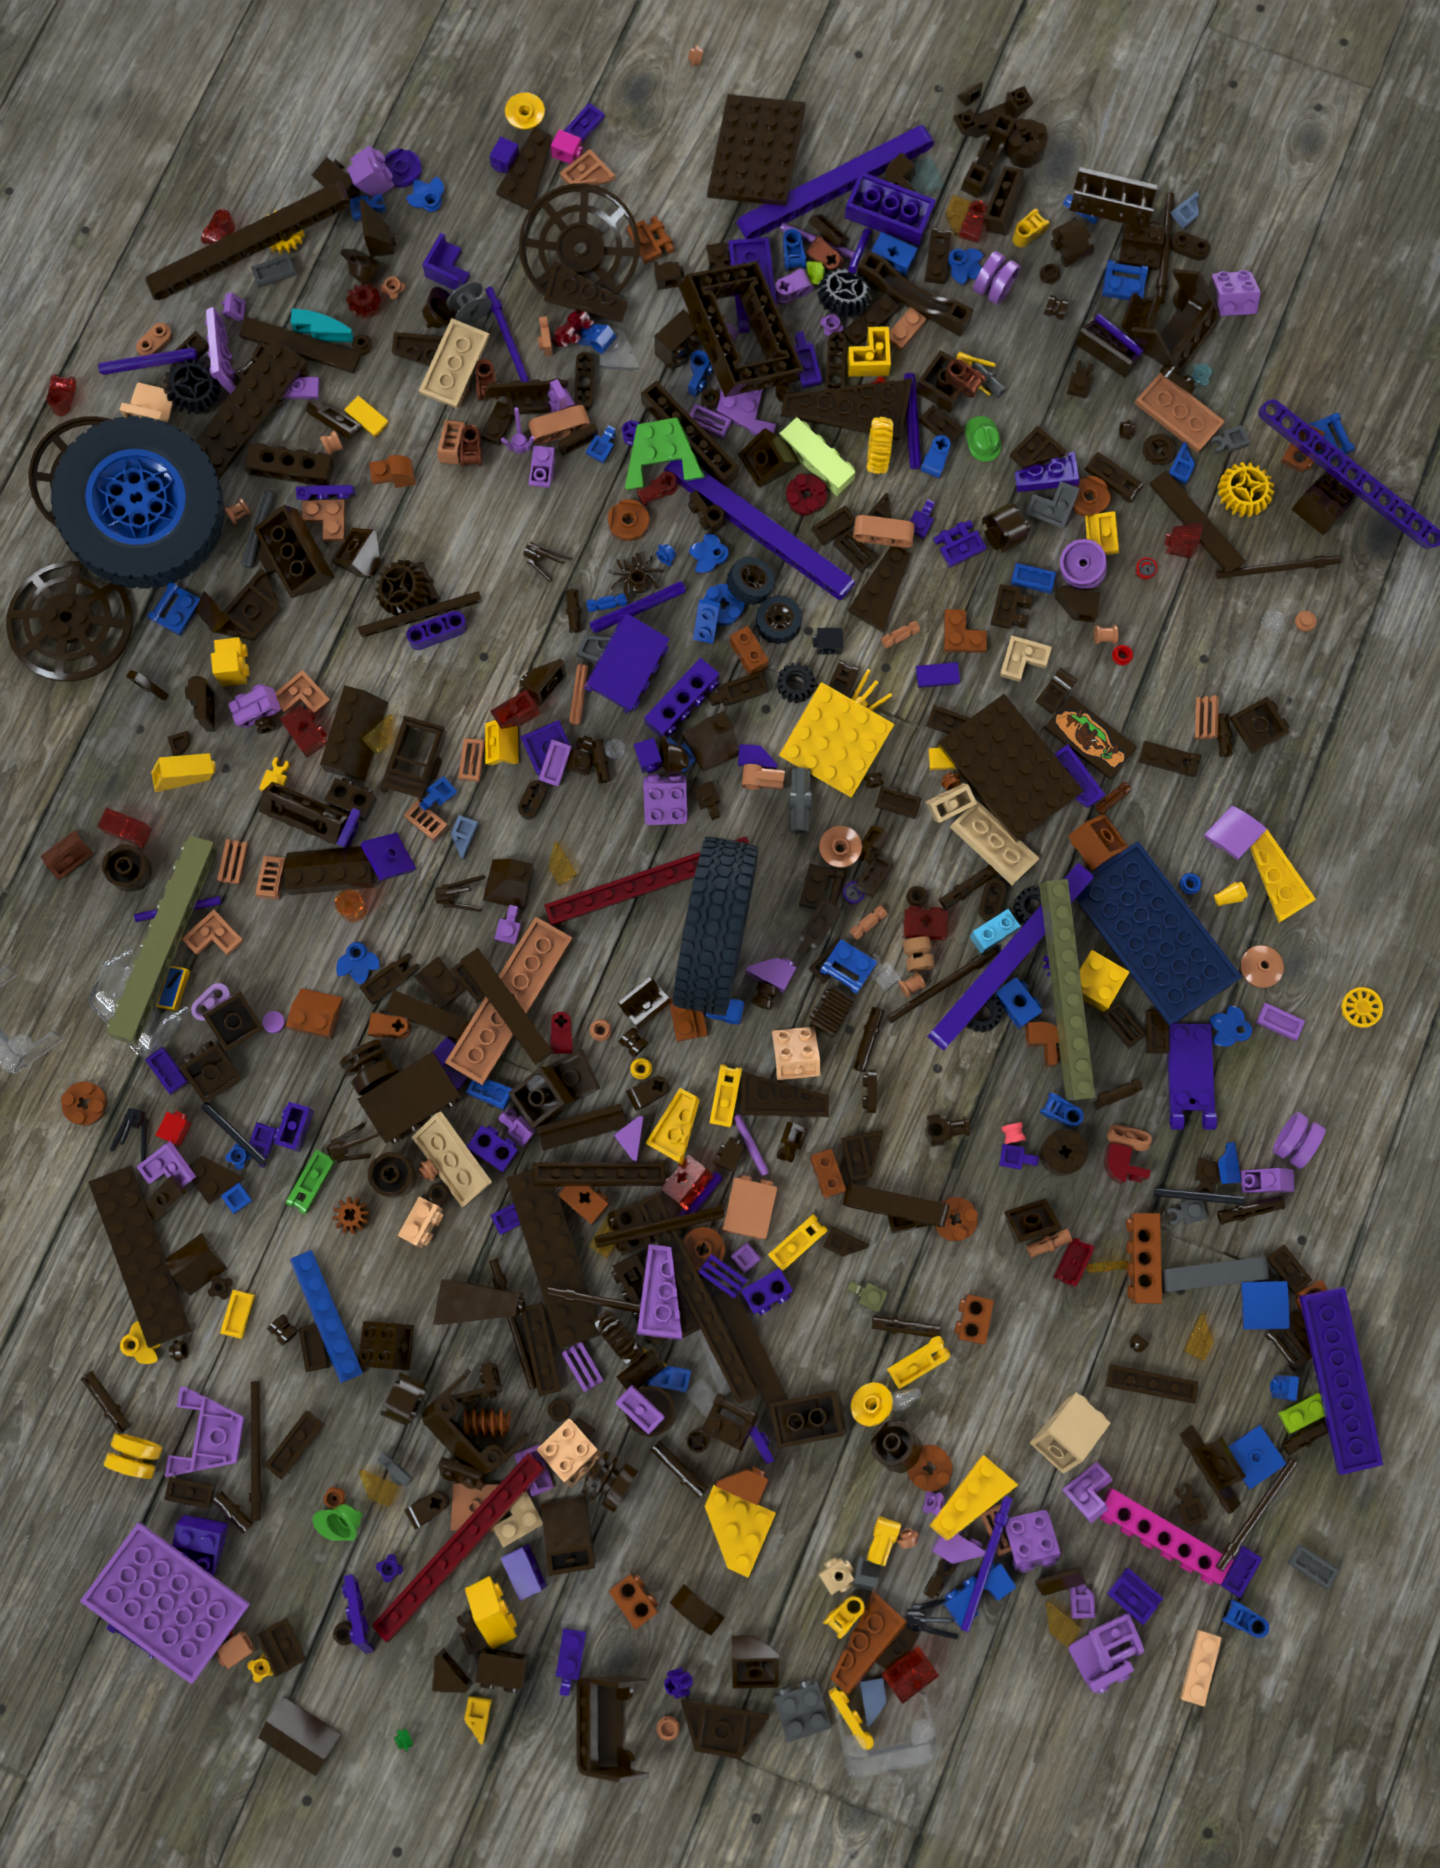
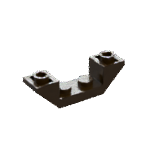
M1025 86L1008 92L1005 102L976 115L972 109H968L954 115L953 119L962 135L979 138L988 133L998 111L1017 119L1033 105V100Z

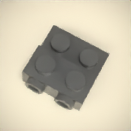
M807 1679L799 1682V1687L791 1689L790 1686L778 1689L777 1694L773 1695L787 1742L831 1729L817 1681L813 1682L812 1679Z

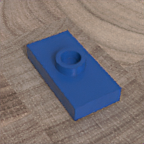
M1016 563L1011 585L1051 594L1056 572Z
M487 1079L483 1086L472 1080L466 1090L467 1095L504 1111L512 1099L509 1095V1092L512 1090L511 1088Z

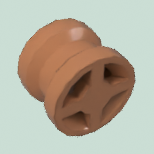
M335 430L328 436L323 435L320 437L329 456L336 450H343Z

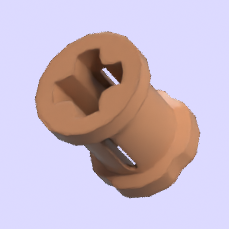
M242 498L233 506L224 508L234 525L243 516L252 514Z
M1096 625L1094 627V643L1112 642L1116 644L1118 642L1117 625L1112 627Z
M918 971L914 972V975L907 980L898 982L901 991L907 999L917 990L927 988L925 981Z

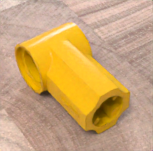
M882 1516L878 1517L867 1560L878 1565H886L892 1545L897 1540L901 1528L900 1523Z

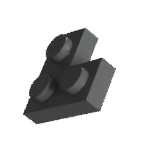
M1060 481L1053 501L1033 493L1025 514L1064 528L1080 488Z

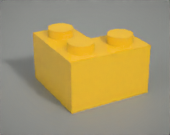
M868 327L867 346L849 347L847 357L848 377L889 376L891 366L889 327Z
M239 637L214 640L215 653H211L212 671L220 685L225 687L247 684V677L250 676L248 664H245V657L248 656L246 644H243Z
M489 1576L465 1588L474 1622L491 1649L517 1637L514 1629L517 1623L513 1614H508L509 1610L505 1601L501 1600L504 1594L499 1583L494 1584Z

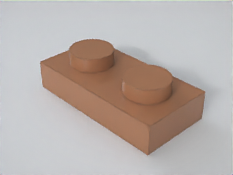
M910 307L890 330V343L902 351L926 323L927 318Z

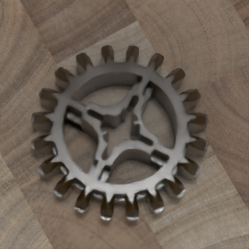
M398 560L397 563L391 562V567H385V573H379L381 579L376 581L379 584V587L375 588V591L379 593L376 596L377 600L380 601L379 605L386 612L392 613L395 616L406 612L410 613L414 609H420V603H425L423 600L424 596H429L426 589L430 588L429 584L426 583L429 578L425 575L424 569L410 560Z
M607 1309L601 1312L593 1320L597 1330L625 1365L631 1366L644 1355V1350L612 1310Z

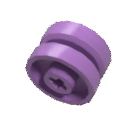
M997 251L993 252L981 269L974 283L973 291L981 296L988 293V300L999 305L1014 284L1021 266L1012 260L1005 264V256Z
M1081 539L1067 545L1060 558L1061 572L1066 583L1074 589L1080 590L1084 588L1093 589L1101 584L1106 576L1107 563L1105 552L1099 544L1092 540Z
M1295 1112L1278 1135L1273 1145L1272 1153L1280 1158L1289 1156L1290 1164L1301 1169L1309 1162L1318 1149L1326 1129L1316 1122L1308 1125V1117L1300 1112Z

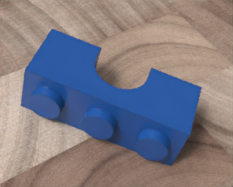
M992 1562L983 1590H987L993 1599L999 1601L1017 1587L1001 1563L996 1562L994 1564ZM974 1575L967 1578L963 1582L964 1586L958 1591L954 1588L945 1594L944 1597L946 1599L942 1601L947 1612L960 1628L977 1577ZM976 1610V1613H975L974 1618L979 1615V1613H978L977 1610Z

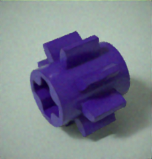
M682 1667L667 1672L668 1678L664 1682L666 1692L669 1695H674L675 1699L689 1695V1688L693 1685L690 1673L683 1671Z

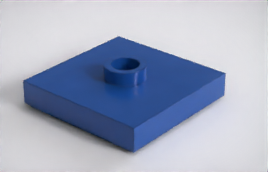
M1260 1425L1228 1446L1246 1475L1243 1482L1248 1489H1252L1287 1464Z

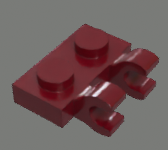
M574 311L567 317V322L555 331V336L551 339V342L557 347H566L568 343L576 344L581 339V336L576 335L581 328L589 329L594 322L589 320L591 317L586 311Z

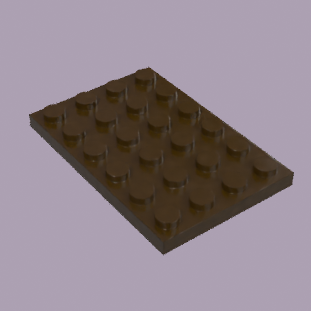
M727 94L707 190V198L787 206L806 102Z
M1005 694L998 697L937 743L938 747L1016 843L1084 792Z

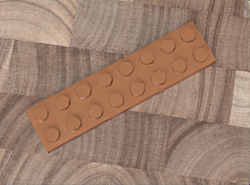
M537 917L533 919L499 974L500 979L526 1015L573 940L571 936ZM486 997L445 1062L447 1066L482 1086L514 1036Z

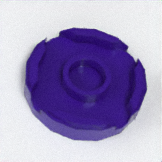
M397 148L385 155L384 164L392 174L391 180L394 187L406 188L413 185L415 179L419 180L422 166L419 157L413 151Z

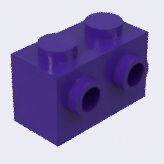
M289 1101L288 1105L283 1109L282 1122L275 1132L274 1144L300 1153L314 1110Z

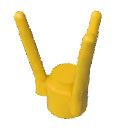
M961 351L956 356V359L962 360L970 367L973 365V362L991 367L996 366L993 362L971 357ZM982 385L979 386L978 389H980L988 396L991 395V392H989L985 387H983Z
M870 669L864 674L851 698L866 708L868 703L865 699L878 684L877 680L874 681L863 696L858 697L871 672ZM889 693L868 707V709L874 710L891 698L892 694Z

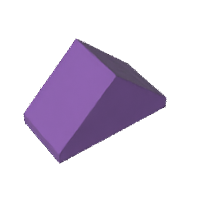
M638 1116L614 1134L616 1140L633 1162H638L644 1118Z

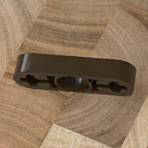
M581 352L577 355L575 363L574 400L575 405H583L585 410L588 411L593 406L594 358L588 352ZM585 359L588 361L587 371H583L582 363ZM583 377L590 380V383L586 386L579 384V380ZM582 392H586L585 404L581 403Z

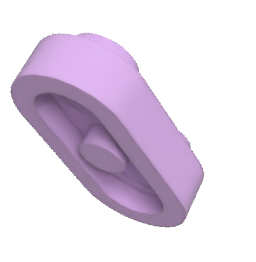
M222 983L212 984L193 1002L191 1006L192 1015L196 1019L204 1021L205 1018L198 1011V1007L204 1005L208 1009L230 995L228 988ZM221 990L222 996L217 998L214 996V992Z

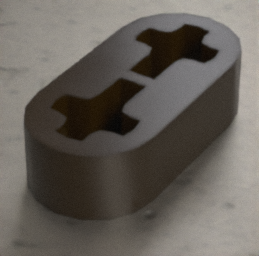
M534 780L528 784L518 805L519 815L523 819L531 820L537 815L547 793L543 782ZM540 786L542 793H537L535 798H532L534 795L532 788L536 789ZM532 802L531 809L533 811H528L527 814H524L523 807H528L529 803Z

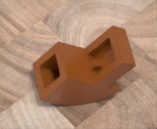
M389 455L387 460L369 462L373 485L394 482L396 488L416 485L412 461L406 456Z
M1028 1022L1025 1025L1026 1047L1044 1046L1045 1068L1055 1067L1058 1064L1057 1061H1060V1049L1056 1048V1046H1059L1057 1027L1048 1022Z

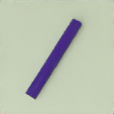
M868 228L863 230L848 270L851 273L856 272L871 234V230Z
M1101 314L1095 317L1097 323L1135 354L1141 356L1144 353L1143 348Z

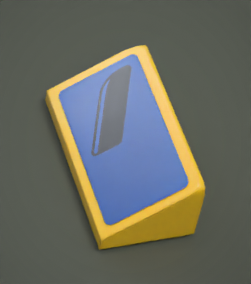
M170 966L156 1007L178 1012L191 972L190 970Z

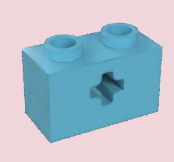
M1007 909L974 930L969 937L979 952L983 954L1017 932L1020 925L1010 910Z

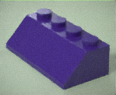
M860 172L846 204L845 219L919 246L936 200Z

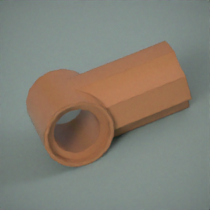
M745 764L741 786L750 790H758L760 788L783 790L785 771L765 769L756 764Z

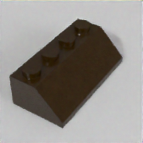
M283 505L253 528L291 598L319 590L335 578L298 509Z
M344 685L320 763L325 772L361 781L366 780L388 707L387 701L365 690Z
M361 846L286 854L284 881L285 890L289 895L375 888L374 869Z

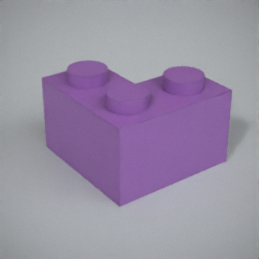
M369 145L351 158L353 164L347 170L356 187L371 197L377 194L382 195L394 187L391 180L392 174L385 166V157L380 150H375Z

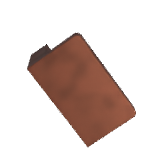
M73 831L43 853L41 858L45 866L60 880L91 857L93 852L80 838L79 834Z

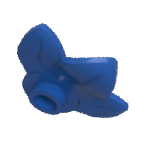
M435 177L430 184L415 179L413 184L414 193L406 197L408 203L415 208H424L428 212L439 210L442 205L441 196L444 193L442 181Z
M973 248L965 251L962 249L953 250L948 256V263L952 267L951 275L953 279L962 285L965 284L967 278L977 279L982 269L978 262L984 254Z
M705 534L703 542L695 543L689 549V553L698 560L695 571L698 573L712 571L717 564L725 563L729 557L727 547L721 544L719 538L713 534ZM718 551H721L720 555L715 556Z
M353 942L347 947L346 954L338 959L336 966L337 975L340 977L350 974L356 983L362 985L368 979L369 970L379 969V959L374 953L369 952L363 943ZM361 950L360 956L355 957L354 951Z
M1229 1006L1227 1014L1218 1013L1210 1017L1212 1026L1218 1031L1212 1042L1218 1046H1232L1236 1041L1248 1040L1252 1034L1251 1025L1245 1021L1244 1013L1238 1007ZM1243 1027L1245 1029L1244 1033H1238L1236 1031L1237 1028Z

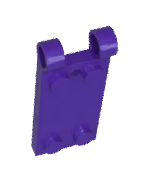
M769 237L729 240L731 266L758 261L776 303ZM736 295L734 297L739 334L749 333L748 316L739 295Z
M1173 1024L1169 1027L1170 1053L1167 1054L1170 1129L1183 1130L1184 1115L1182 1111H1202L1203 1129L1216 1130L1217 1116L1214 1100L1211 1024ZM1190 1099H1194L1195 1104H1191Z

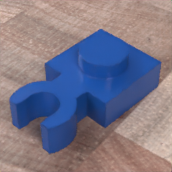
M381 194L375 195L370 200L367 195L350 199V210L354 221L362 220L359 201L361 199H364L376 212H384L386 210L385 204H377L383 201Z

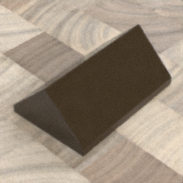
M1094 320L1081 328L1075 345L1124 378L1141 358V356L1135 354Z
M284 1696L266 1720L258 1739L316 1776L342 1733Z

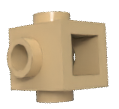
M835 1557L824 1564L825 1568L818 1572L831 1595L838 1590L841 1593L848 1590L852 1586L851 1582L854 1580L852 1574L855 1573L848 1560L843 1562L841 1558L837 1560ZM836 1572H841L839 1578L834 1577Z

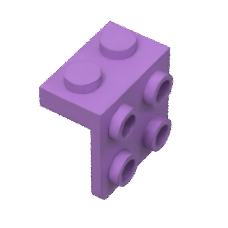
M1240 270L1238 272L1221 271L1212 274L1211 279L1218 293L1216 304L1220 311L1219 316L1257 314L1260 289L1251 272Z
M678 773L671 774L668 778L666 776L660 777L659 774H650L648 777H643L645 823L647 825L685 824L687 822L686 776Z
M1046 1510L1009 1518L1005 1529L1013 1553L1012 1563L1015 1571L1021 1570L1022 1573L1034 1570L1035 1566L1043 1565V1567H1050L1055 1565L1056 1561H1059L1061 1553L1049 1514Z
M1090 1634L1068 1646V1650L1087 1687L1093 1693L1097 1692L1100 1694L1110 1688L1109 1684L1115 1681L1123 1682L1130 1677L1129 1673L1134 1671L1131 1663L1127 1660L1114 1665L1113 1669L1107 1672L1103 1671ZM1119 1646L1108 1650V1653L1112 1656L1121 1650Z

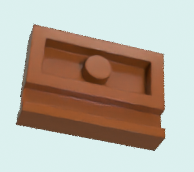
M670 998L671 1003L669 1005L676 1042L707 1037L703 1012L676 1007L673 1005V998Z

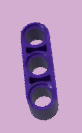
M452 611L410 627L406 635L410 646L414 650H422L464 634L467 630V624L461 612ZM454 621H461L459 626H452ZM435 628L442 629L440 633H432ZM416 635L422 636L419 641L412 640Z

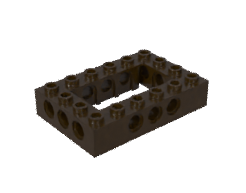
M758 261L686 275L679 286V290L725 397L796 381L804 369ZM739 295L765 356V361L756 363L751 361L750 364L738 366L742 360L741 354L737 352L732 340V333H729L724 321L725 317L721 314L717 305V299Z

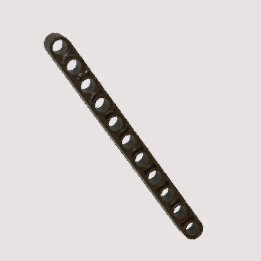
M342 183L330 184L151 273L145 279L154 300H163L348 208L351 204Z

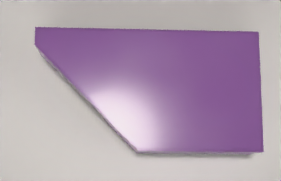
M1084 1584L1070 1588L1071 1618H1095L1094 1594Z

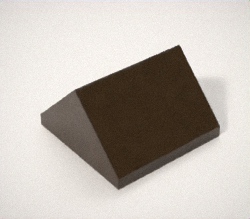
M1046 1199L1004 1212L1015 1245L1061 1230V1225Z
M203 1233L166 1259L172 1277L190 1296L208 1284L212 1276L220 1275L228 1269Z
M445 1648L441 1649L434 1658L432 1692L466 1693L473 1685L472 1680Z

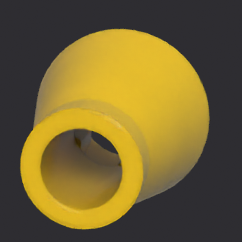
M1234 882L1213 895L1218 907L1242 902L1248 897L1242 882Z

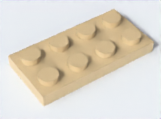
M451 318L419 389V393L458 409L475 371V366L480 360L489 340V333Z
M978 801L976 805L970 807L950 826L956 834L1012 886L1040 859L1023 842L1018 841L1016 843L997 818Z
M441 1111L436 1113L412 1136V1139L427 1160H430L435 1166L438 1175L462 1208L467 1206L492 1183Z

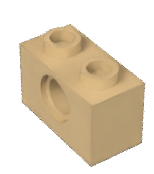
M961 783L925 802L934 821L938 823L977 804L969 785Z

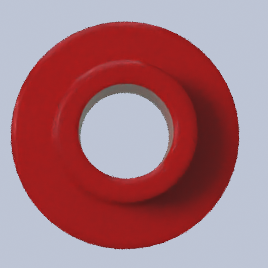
M1119 645L1112 652L1113 661L1120 666L1129 664L1133 658L1131 648L1126 645ZM1119 653H1123L1125 658L1121 659Z

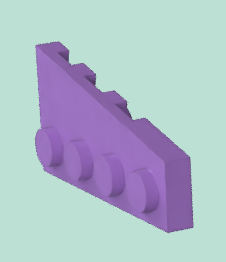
M212 307L206 310L207 319L205 320L208 328L207 341L210 350L208 351V356L211 361L209 370L212 377L217 379L231 394L236 388L233 380L237 379L229 363L233 359L226 345L229 341L224 319Z
M649 1244L637 1335L682 1340L671 1247Z

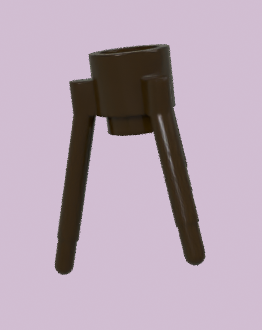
M532 541L527 544L523 556L528 558L527 563L532 565L549 582H552V578L536 561L541 562L544 556L561 564H565V561L558 557L568 560L573 559L569 555L546 548L540 544L537 545Z
M485 875L436 887V903L443 904L444 908L451 907L481 912L482 908L451 903V901H455V894L471 891V887L454 889L455 887L485 879Z
M361 1123L340 1137L330 1140V1144L326 1145L331 1161L337 1160V1163L369 1159L371 1157L370 1154L345 1155L349 1153L348 1148L376 1138L380 1134L376 1132L349 1143L341 1142L363 1128L365 1124Z

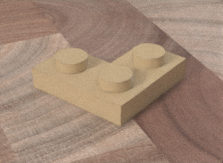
M1011 635L1000 677L1020 682L1025 663L1046 668L1052 647Z
M527 1491L510 1508L512 1516L493 1527L502 1547L543 1525Z

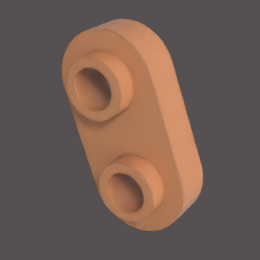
M165 323L155 324L137 342L136 349L139 355L159 353L172 340L173 335L169 326Z
M1122 1125L1110 1126L1107 1133V1138L1111 1143L1131 1147L1136 1151L1148 1150L1152 1142V1137L1147 1132Z

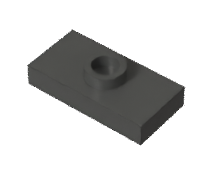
M289 254L251 267L259 288L297 275Z
M1299 1543L1287 1562L1326 1590H1329L1340 1571Z

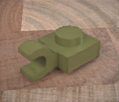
M850 1281L846 1289L860 1296L857 1303L876 1313L879 1312L888 1292L870 1283H867L865 1288L857 1283Z

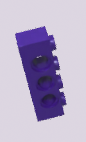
M700 657L644 717V724L660 738L662 735L671 737L677 730L676 726L681 721L685 722L692 713L691 710L703 703L706 698L705 695L709 691L713 692L720 683L719 673ZM695 682H700L703 684V686L697 689L694 688L692 684ZM680 697H687L689 701L682 704L678 699ZM666 712H673L675 716L668 719L664 717V714Z

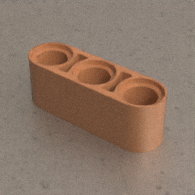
M576 405L536 417L528 422L531 435L535 437V444H544L567 437L572 431L581 430L591 425L583 405Z
M859 515L855 518L853 539L864 543L908 548L913 545L915 524L905 520Z

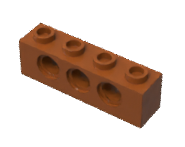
M1132 1213L1126 1219V1231L1130 1235V1241L1126 1243L1127 1254H1130V1263H1127V1276H1130L1131 1283L1127 1287L1128 1299H1131V1304H1162L1160 1214ZM1140 1230L1145 1231L1148 1236L1145 1243L1141 1242L1138 1238ZM1141 1252L1145 1253L1148 1257L1146 1265L1139 1262L1138 1257ZM1141 1275H1145L1148 1278L1149 1283L1147 1287L1140 1285L1139 1278Z

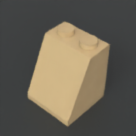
M1076 1392L1065 1400L1030 1441V1444L1064 1474L1084 1461L1108 1428L1110 1422L1103 1413L1092 1407L1085 1397Z

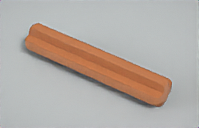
M583 664L577 665L569 718V723L572 725L581 724L585 689L583 687L587 682L589 670L588 666Z

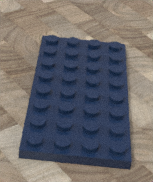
M1138 841L1090 872L1094 875V878L1076 897V903L1126 970L1129 971V974L1169 1027L1242 978L1241 974Z

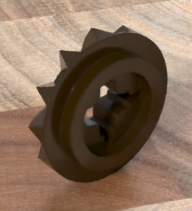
M1154 434L1145 440L1142 454H1144L1146 461L1151 462L1152 465L1162 466L1169 463L1174 457L1175 445L1169 437L1163 434ZM1164 446L1161 454H1153L1155 451V447L1159 449L1160 447L1162 448Z

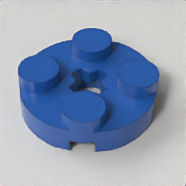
M718 584L710 587L703 600L721 603V601L729 603L726 609H722L720 606L718 626L732 625L744 612V603L739 602L737 598L731 595L730 590L727 588L728 584Z

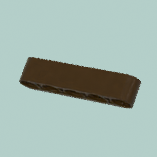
M847 1183L842 1205L850 1208L945 1228L950 1205L852 1183Z

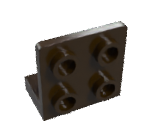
M363 1321L359 1365L362 1367L410 1371L415 1325Z
M491 1362L481 1364L482 1370L479 1371L481 1383L485 1384L486 1387L453 1395L457 1399L458 1404L467 1405L475 1403V1398L478 1397L480 1399L484 1398V1400L498 1397L497 1393L503 1391L498 1366Z

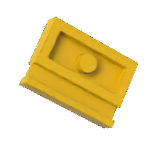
M1115 511L1094 514V516L1090 517L1085 516L1087 539L1099 544L1105 555L1119 553Z

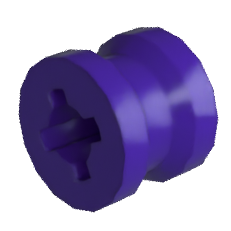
M634 420L627 421L622 426L623 441L629 446H633L637 424H640Z

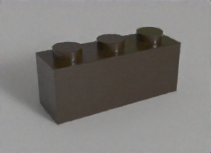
M1003 166L983 218L987 232L1006 235L1026 184L1023 169Z

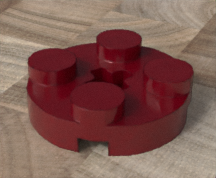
M798 474L787 486L786 501L790 509L798 515L809 516L811 513L819 512L826 503V484L814 475ZM809 491L812 497L804 499L801 493Z

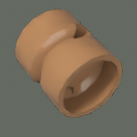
M916 937L902 942L904 954L908 955L906 959L908 972H922L935 968L934 957L929 953L932 950L930 937ZM923 955V957L915 958V956Z

